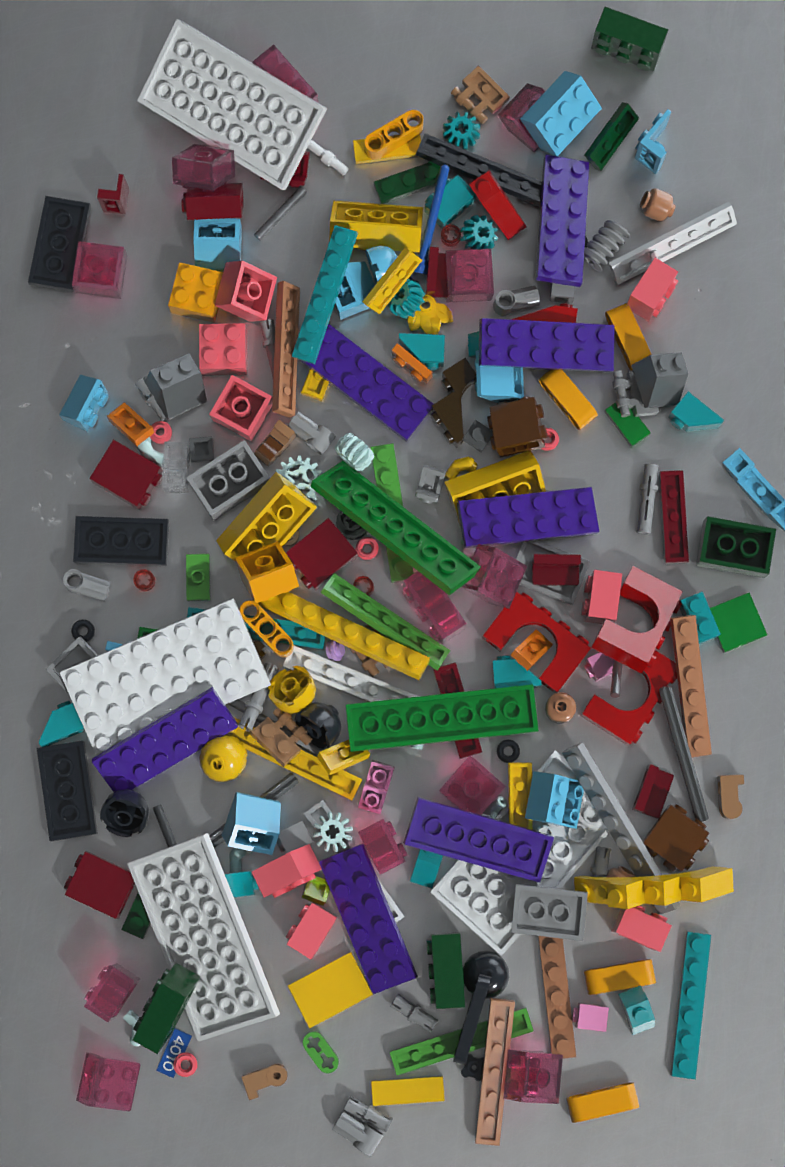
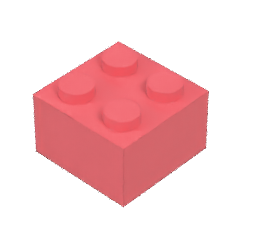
M655 257L630 295L627 304L632 312L648 322L652 316L657 318L666 302L664 297L669 299L676 288L678 271Z
M245 261L226 262L215 306L249 322L267 320L277 277Z
M245 323L199 324V369L202 376L247 375V328Z
M231 375L209 415L214 422L252 442L272 407L273 397Z
M594 570L591 576L588 575L584 587V593H588L587 599L585 598L581 610V615L585 616L584 622L604 624L605 620L608 619L615 623L618 613L622 573Z
M310 844L257 868L252 871V874L263 897L265 898L272 894L276 898L315 879L314 873L322 870Z
M314 902L310 906L305 904L298 916L302 920L298 926L293 925L286 935V938L289 939L287 945L309 959L315 956L338 918Z
M641 906L620 909L611 931L654 951L661 952L672 926L666 923L668 918L657 913L648 915L644 913L645 908Z

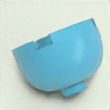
M375 246L366 249V256L374 276L375 285L398 257L394 250L388 246Z

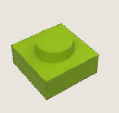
M316 876L315 879L305 884L301 898L324 906L330 891L327 881Z

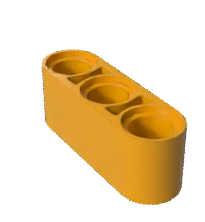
M409 110L367 135L365 138V153L367 157L372 160L380 159L418 137L423 131L424 119L420 111ZM415 120L419 124L415 127H412L408 124V122ZM391 132H397L400 134L397 138H392L389 136ZM373 143L380 145L378 149H371L369 146Z
M625 303L606 311L605 316L608 325H614V338L628 368L632 371V364L652 354L630 306Z
M550 369L538 379L542 388L578 430H581L598 416L595 408L563 370Z
M251 600L242 603L239 611L244 622L277 656L283 658L290 656L294 650V644L289 635L258 603ZM248 607H255L257 609V614L253 618H247L244 614ZM267 623L273 625V631L270 634L264 635L261 633L262 625ZM281 640L288 641V650L283 652L277 650L278 642Z
M652 959L584 971L588 995L656 983Z
M634 1082L566 1098L572 1123L640 1107Z

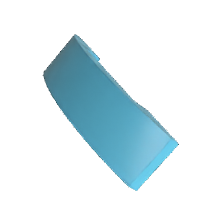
M739 448L722 462L723 466L753 503L769 519L785 531V499L755 468L754 462Z

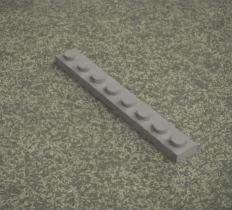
M579 743L562 752L635 876L662 875L584 743ZM675 902L666 906H653L658 914L661 915L676 910L680 903Z

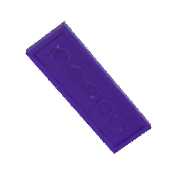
M545 155L536 265L537 281L581 287L589 179V162L552 155Z
M481 318L479 319V366L612 372L614 371V325Z
M330 324L327 326L316 363L312 364L300 360L405 441L410 438L431 411L434 404Z
M592 487L457 502L464 548L590 535L600 532Z
M211 687L92 758V763L113 792L122 789L133 790L199 751L208 741L216 737H222L236 729L238 723L214 688Z
M417 797L403 843L540 883L554 837Z
M362 843L320 860L319 864L372 993L376 994L416 979L418 975L364 844Z

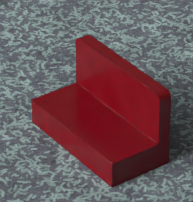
M119 174L116 191L98 189L97 199L103 212L126 215L129 187L124 174Z
M430 247L426 295H430L433 298H453L456 266L455 254L439 253V247Z
M534 554L532 558V584L578 586L581 555Z
M648 765L632 810L658 819L674 775L660 770L657 766Z

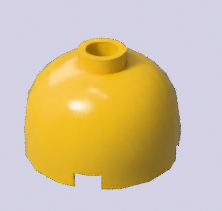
M292 666L294 670H281L270 681L271 685L268 686L270 700L283 712L299 713L315 699L316 686L310 673L300 666Z
M224 735L208 741L202 748L199 756L200 766L204 774L217 782H228L237 778L245 769L247 762V750L244 744L232 735Z

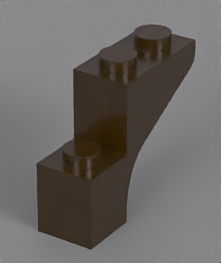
M466 357L442 372L443 380H441V383L447 392L451 391L452 393L433 404L431 408L433 413L430 414L434 423L437 426L441 425L444 429L443 436L450 445L453 443L456 448L462 445L464 438L461 399L465 391L477 381L476 372Z

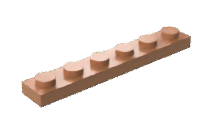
M281 281L277 283L272 412L289 418L295 416L297 359L293 358L292 354L298 338L300 288L286 281Z
M696 615L670 618L682 722L691 757L711 755Z
M538 936L552 1060L576 1057L563 939Z
M490 998L475 1144L500 1145L515 1007L514 1000Z

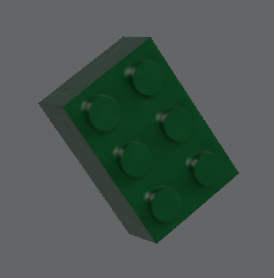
M604 7L594 33L591 49H594L601 55L608 54L616 57L620 62L633 63L642 70L654 71L669 29Z
M707 516L702 525L696 566L765 578L770 572L776 529Z
M459 932L431 934V939L426 940L427 954L432 955L433 962L428 964L429 979H434V988H430V1002L435 1004L436 1009L465 1007L461 935Z
M175 963L171 970L166 968L161 979H158L152 990L154 992L152 997L147 1000L142 1010L144 1011L142 1017H139L133 1028L136 1033L132 1040L158 1054L173 1033L201 976L178 963Z

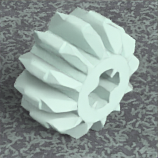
M346 433L341 437L335 446V451L341 459L356 471H363L374 459L372 450L351 433Z
M328 812V821L323 816H320L319 819L324 824L322 826L314 824V827L321 829V832L313 833V837L322 836V839L316 844L321 846L326 841L324 850L327 852L331 844H333L334 852H338L337 843L346 848L347 845L342 841L343 838L352 840V837L345 835V832L353 831V827L344 828L349 819L345 818L340 823L339 820L342 814L339 812L335 820H333L332 812ZM332 825H335V829L339 828L340 833L336 834L335 839H330L331 835L327 836L326 831H329Z

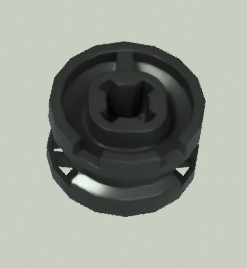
M342 511L338 513L336 526L347 540H358L366 534L367 531Z

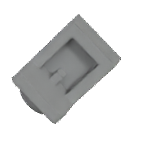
M424 465L415 497L420 498L419 500L425 503L438 502L446 471Z

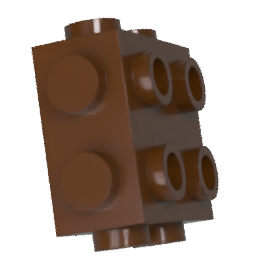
M521 397L517 401L509 403L499 402L495 406L489 407L490 416H487L490 430L493 429L494 435L490 437L492 449L497 450L500 457L545 448L544 439L548 438L545 425L541 423V418H544L542 404H537L535 397Z
M677 804L674 807L672 805L666 807L642 841L651 857L655 859L658 856L664 860L662 865L673 873L676 870L678 872H682L684 869L688 871L696 860L693 858L697 850L702 851L709 842L707 839L709 832L705 830L707 826L696 818L694 821L686 816L688 812Z

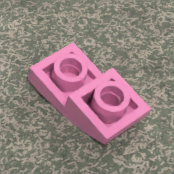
M372 760L358 808L381 814L395 766Z

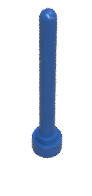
M442 165L440 168L418 256L422 259V262L414 272L428 275L429 261L427 257L449 173L448 165Z

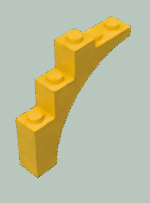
M712 866L684 873L644 877H574L575 891L588 892L587 902L607 904L608 907L630 909L642 904L666 906L681 900L702 903L734 892L732 868Z

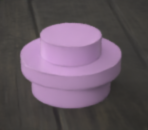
M334 640L328 641L326 643L328 659L341 661L342 656L345 654L344 645Z

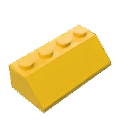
M334 200L330 218L329 241L334 226L337 225L357 231L358 235L353 248L366 250L375 246H388L394 251H403L406 247L413 253L420 252L423 207Z
M531 451L520 453L444 482L459 525L458 501L546 492L539 463Z
M275 472L218 537L216 542L222 552L235 562L236 557L277 541L283 547L317 506L292 482Z

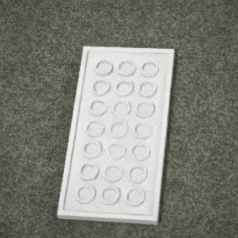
M176 19L137 100L281 190H286L327 110L323 105Z
M234 598L59 672L96 756L211 687L214 688L223 703L228 704L271 685Z
M556 750L536 771L578 780L566 759ZM584 791L577 829L533 820L534 831L554 837L540 883L458 860L430 892L502 956L520 936L518 933H511L516 884L561 889L610 832ZM508 804L495 818L496 820L508 823Z
M208 833L127 863L169 970H171L175 963H178L201 976L185 1007L198 1042L276 1017L280 1014Z

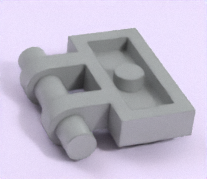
M633 370L628 371L626 374L627 380L623 379L622 371H615L612 383L613 389L617 392L618 400L616 404L617 408L620 409L621 417L630 416L629 409L633 408L635 417L657 415L659 412L658 407H644ZM625 389L630 390L631 399L627 398Z

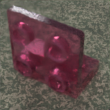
M86 1052L76 1101L91 1107L131 1111L140 1064L104 1058L97 1054Z

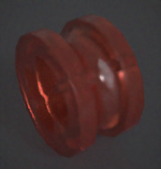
M454 224L444 226L441 230L442 243L448 247L456 246L461 238L460 228ZM449 231H454V236H457V238L453 237V240H448V236L445 233L449 234Z
M142 569L134 575V584L139 590L149 591L154 587L155 577L149 570ZM149 575L151 579H148L150 583L147 586L145 584L139 585L138 582L141 581L139 579L140 576L147 577Z
M360 576L355 579L353 586L357 588V586H360L358 583L364 581L365 584H370V588L367 587L368 592L365 594L370 596L374 592V583L370 578Z

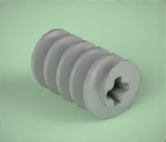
M611 220L605 221L604 227L598 230L599 234H595L593 241L587 243L588 248H584L585 261L598 272H602L600 263L608 264L606 256L609 258L614 257L611 249L616 252L620 250L616 243L625 244L622 236L630 238L628 231L623 226Z

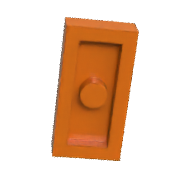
M398 343L392 349L393 361L401 368L406 366L411 371L410 375L418 382L424 381L427 384L433 377V372Z
M125 402L107 415L109 422L136 446L155 433L153 427Z
M536 629L511 653V656L528 671L553 644Z

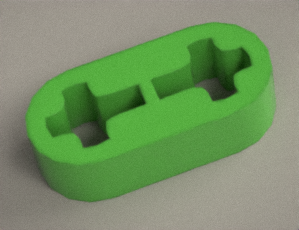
M316 1031L307 1033L303 1039V1047L322 1072H334L339 1064L337 1054L322 1034ZM310 1036L320 1039L318 1046L321 1048V1051L318 1052L314 1046L308 1047L307 1044L310 1042L308 1038ZM324 1052L327 1058H334L332 1068L322 1066L324 1059L320 1054Z

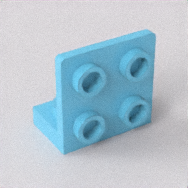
M669 109L664 114L659 113L656 116L650 131L646 129L638 138L639 143L635 147L637 150L635 159L654 174L661 169L667 154L664 146L655 140L668 124L672 113Z

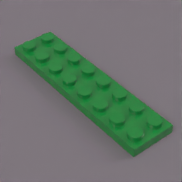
M341 461L312 480L311 488L448 595H451L479 574L481 566L346 462Z
M533 684L346 704L350 752L539 731Z

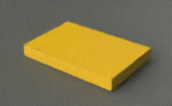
M352 952L288 985L309 1029L373 995Z

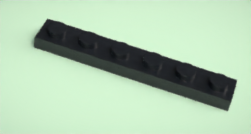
M424 134L416 156L439 166L448 165L449 170L473 180L490 170L505 193L540 207L542 181L429 134Z

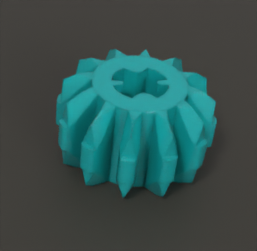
M458 111L455 113V118L449 116L447 118L448 123L443 124V129L445 130L443 138L448 139L447 142L450 144H455L458 147L462 146L465 150L468 149V144L474 147L476 145L475 140L480 138V133L478 132L480 124L475 123V116L468 119L467 112L464 113V116H460ZM458 129H462V131L465 133L461 134V132Z
M473 215L470 219L465 220L463 223L464 227L459 230L464 235L460 238V241L466 242L464 249L471 247L472 253L479 252L484 254L487 250L494 248V242L499 238L494 234L498 228L492 227L494 220L487 221L486 215L480 217Z
M407 279L388 303V307L394 315H398L401 318L414 317L415 311H421L420 305L425 303L423 300L425 293L420 284Z

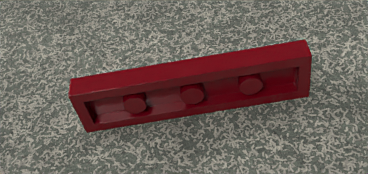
M683 470L660 471L665 564L688 563L689 553Z
M456 662L441 666L438 671L433 669L440 694L464 692ZM479 738L454 741L460 759L482 753Z

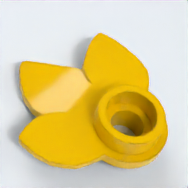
M425 295L423 300L429 303L430 307L424 309L420 305L421 311H415L414 317L408 316V327L410 331L421 328L425 334L438 335L441 323H452L453 315L445 304L436 303L432 296Z

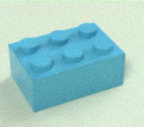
M564 71L520 120L541 151L558 156L602 107L582 76Z

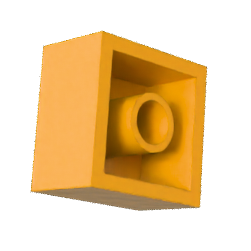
M179 262L168 304L170 312L215 323L219 307L215 306L223 272Z
M278 541L235 558L241 580L255 603L267 601L271 597L287 593L299 587L294 566Z

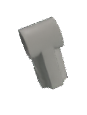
M534 285L512 291L502 290L496 295L493 309L498 315L506 316L513 311L539 306L540 296L538 289ZM501 299H506V300H508L509 303H510V306H508V307L502 306V305L499 303V300H501Z
M300 412L291 419L288 425L297 436L306 441V444L320 455H323L336 437L329 429L323 425H317Z
M76 569L68 570L63 576V583L68 591L105 602L111 582L81 573ZM72 576H78L81 579L79 585L75 587L70 586L68 581Z
M344 1111L332 1128V1130L351 1141L354 1147L368 1156L373 1154L384 1136L374 1127L368 1124L364 1125Z

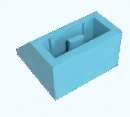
M240 219L194 220L195 266L215 271H224L226 262L241 261L242 225Z
M366 261L348 263L334 305L340 320L370 309L362 302L375 286Z
M479 350L476 351L474 366L477 377L475 389L478 397L495 403H509L524 397L523 368L479 366Z
M80 375L59 414L62 420L86 432L89 427H93L97 421V412L100 406L104 407L108 399V391L102 381Z
M533 771L525 818L577 829L584 794L583 787L575 779Z
M236 792L222 832V837L229 847L273 855L280 834V801Z

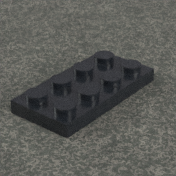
M45 196L28 279L29 285L74 292L91 210L90 203Z
M76 516L73 562L167 566L169 520Z
M82 740L37 748L49 841L98 834L85 742Z

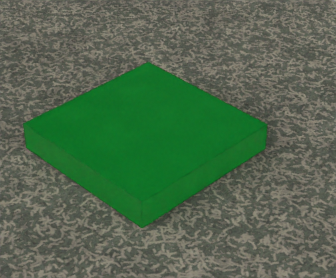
M750 592L710 608L721 634L717 639L723 653L768 635Z

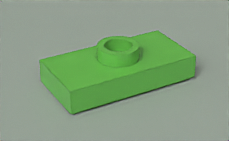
M186 554L187 601H210V554Z

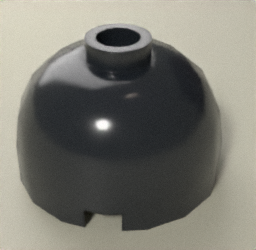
M314 702L295 715V722L300 727L303 726L307 730V734L312 738L311 742L322 749L326 746L327 748L332 746L338 739L342 727L338 716L339 712L332 705Z
M122 789L108 796L101 808L100 819L101 822L103 820L107 825L106 829L109 832L121 837H131L134 833H141L146 827L149 808L141 794L134 790Z
M480 951L471 955L464 963V985L471 994L473 993L479 973L491 977L485 999L500 995L507 987L510 978L509 968L505 960L497 953Z

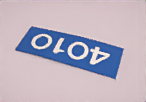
M174 1029L156 1071L174 1078L176 1074L173 1066L174 1060L180 1053L186 1051L192 1036Z

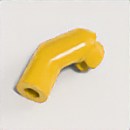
M469 456L456 459L446 471L445 478L448 480L456 478L460 471H475L478 465Z

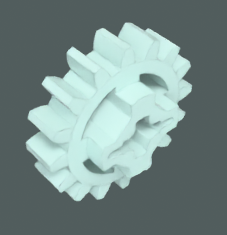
M298 456L297 461L289 457V464L281 462L283 469H276L275 472L292 482L301 492L308 491L304 495L316 501V491L311 488L312 480H309L307 475L308 471H310L315 479L323 474L322 470L316 471L318 464L310 465V458L308 457L304 462L301 456ZM299 467L298 470L289 471L292 468ZM302 477L304 483H299L297 486L293 479L298 480Z

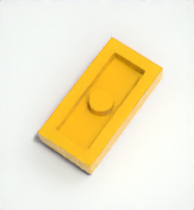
M348 739L320 751L317 757L327 773L331 775L368 759L370 752L368 750L350 752V742Z

